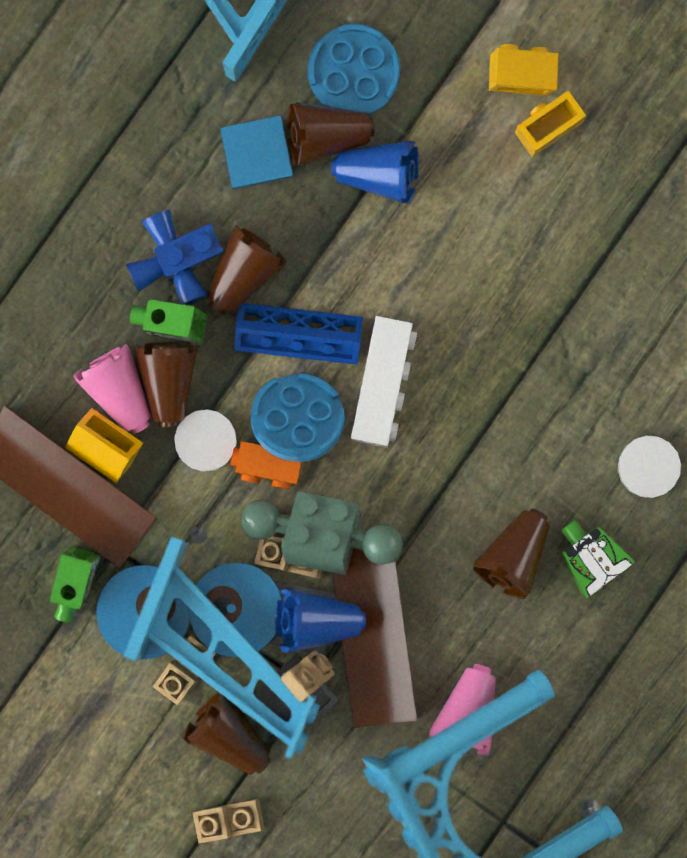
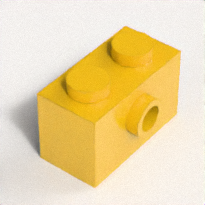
M503 44L490 54L489 91L549 96L557 90L558 53H551L545 47H532L529 51L519 50L518 45Z
M568 90L548 105L546 102H543L530 112L532 116L517 126L515 134L533 158L581 125L586 118V114Z
M91 408L77 423L65 449L117 483L131 467L143 442Z

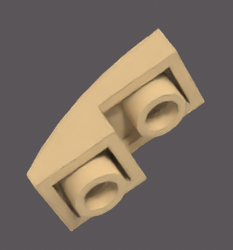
M272 536L259 541L254 564L320 579L322 570L285 563L281 550L284 538Z
M194 633L188 637L187 641L200 652L205 653L208 650V647ZM173 658L155 682L153 688L178 706L199 676Z
M314 650L280 679L301 703L334 676L335 673L328 658Z
M259 798L192 812L198 843L227 839L232 836L265 830Z

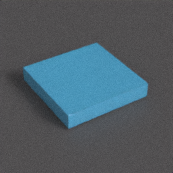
M281 116L220 128L233 190L293 178Z

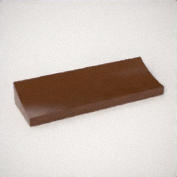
M6 406L3 407L0 412V480L117 567L122 568L158 518Z
M353 548L346 575L333 573L337 600L358 605L366 616L365 629L361 630L359 636L342 640L354 728L417 721L395 561L387 565H378L371 562L365 556L363 550Z

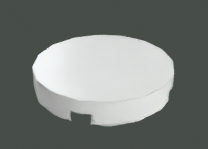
M208 409L195 411L186 416L178 425L174 438L175 448L180 459L190 468L202 472L216 471L225 466L232 458L233 449L237 444L236 431L230 420L221 413Z
M643 436L634 439L624 447L619 457L618 473L621 482L628 491L640 497L654 498L666 494L675 486L680 476L681 462L678 452L670 442L660 437Z

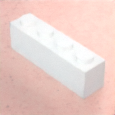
M376 316L351 441L388 448L389 441L395 442L399 424L393 423L395 410H402L405 393L399 392L401 380L408 381L411 366L410 362H405L407 349L414 351L417 332L411 331L413 323Z

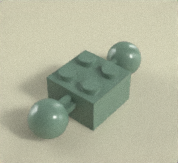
M298 491L290 516L280 514L278 508L272 502L263 499L250 502L244 508L241 515L242 528L246 534L254 539H268L276 532L285 534L281 546L285 563L346 575L353 548L363 550L365 556L371 562L378 565H387L394 562L400 556L403 548L402 537L392 526L380 524L373 526L367 532L359 530L362 520L359 504Z

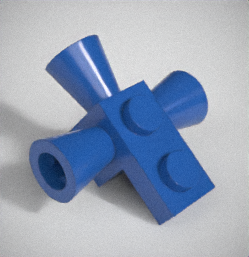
M170 210L156 213L145 219L142 224L159 247L154 248L157 257L126 264L138 292L165 274L169 282L174 280L179 304L190 306L206 298L208 293L195 277L193 271L197 270V265L224 253L211 223L177 238Z

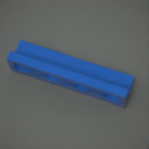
M243 303L239 307L234 351L358 365L363 317ZM246 314L259 316L261 319L258 321L244 320ZM289 319L292 323L289 325L279 324L277 320ZM315 322L320 323L323 327L319 329L310 328L307 324ZM350 326L356 327L355 333L343 332L339 327Z

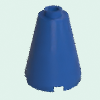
M403 141L339 152L337 157L332 159L331 173L332 176H336L338 183L401 203L410 204L416 193V189L411 188L414 179H418L419 174L418 147L414 146L415 141Z
M295 589L282 590L280 594L285 595L284 599L277 600L275 633L276 636H282L284 644L278 645L284 653H293L357 637L366 626L365 613L356 604Z

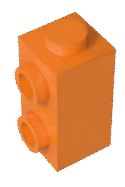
M241 441L240 448L234 447L231 466H236L235 473L241 474L242 481L259 484L260 478L272 480V487L290 490L291 484L298 485L302 462L278 458L258 444Z

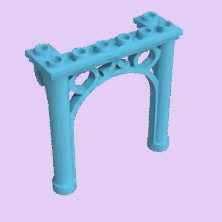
M540 670L526 676V681L411 750L409 747H401L390 752L383 759L377 756L362 758L367 767L363 770L366 779L372 787L377 786L381 793L386 792L391 801L387 804L388 809L396 821L400 820L405 828L401 832L403 838L410 848L415 847L419 855L418 858H440L436 851L438 848H448L452 853L456 854L451 858H482L468 849L452 825L447 803L450 776L456 763L467 750L555 697L550 682ZM443 761L437 779L423 773ZM423 782H429L436 787L434 800L427 807H420L414 796L416 787ZM605 805L521 858H577L607 838L613 839L623 833V829L615 813ZM438 813V815L433 816L434 826L428 835L418 814L431 816Z

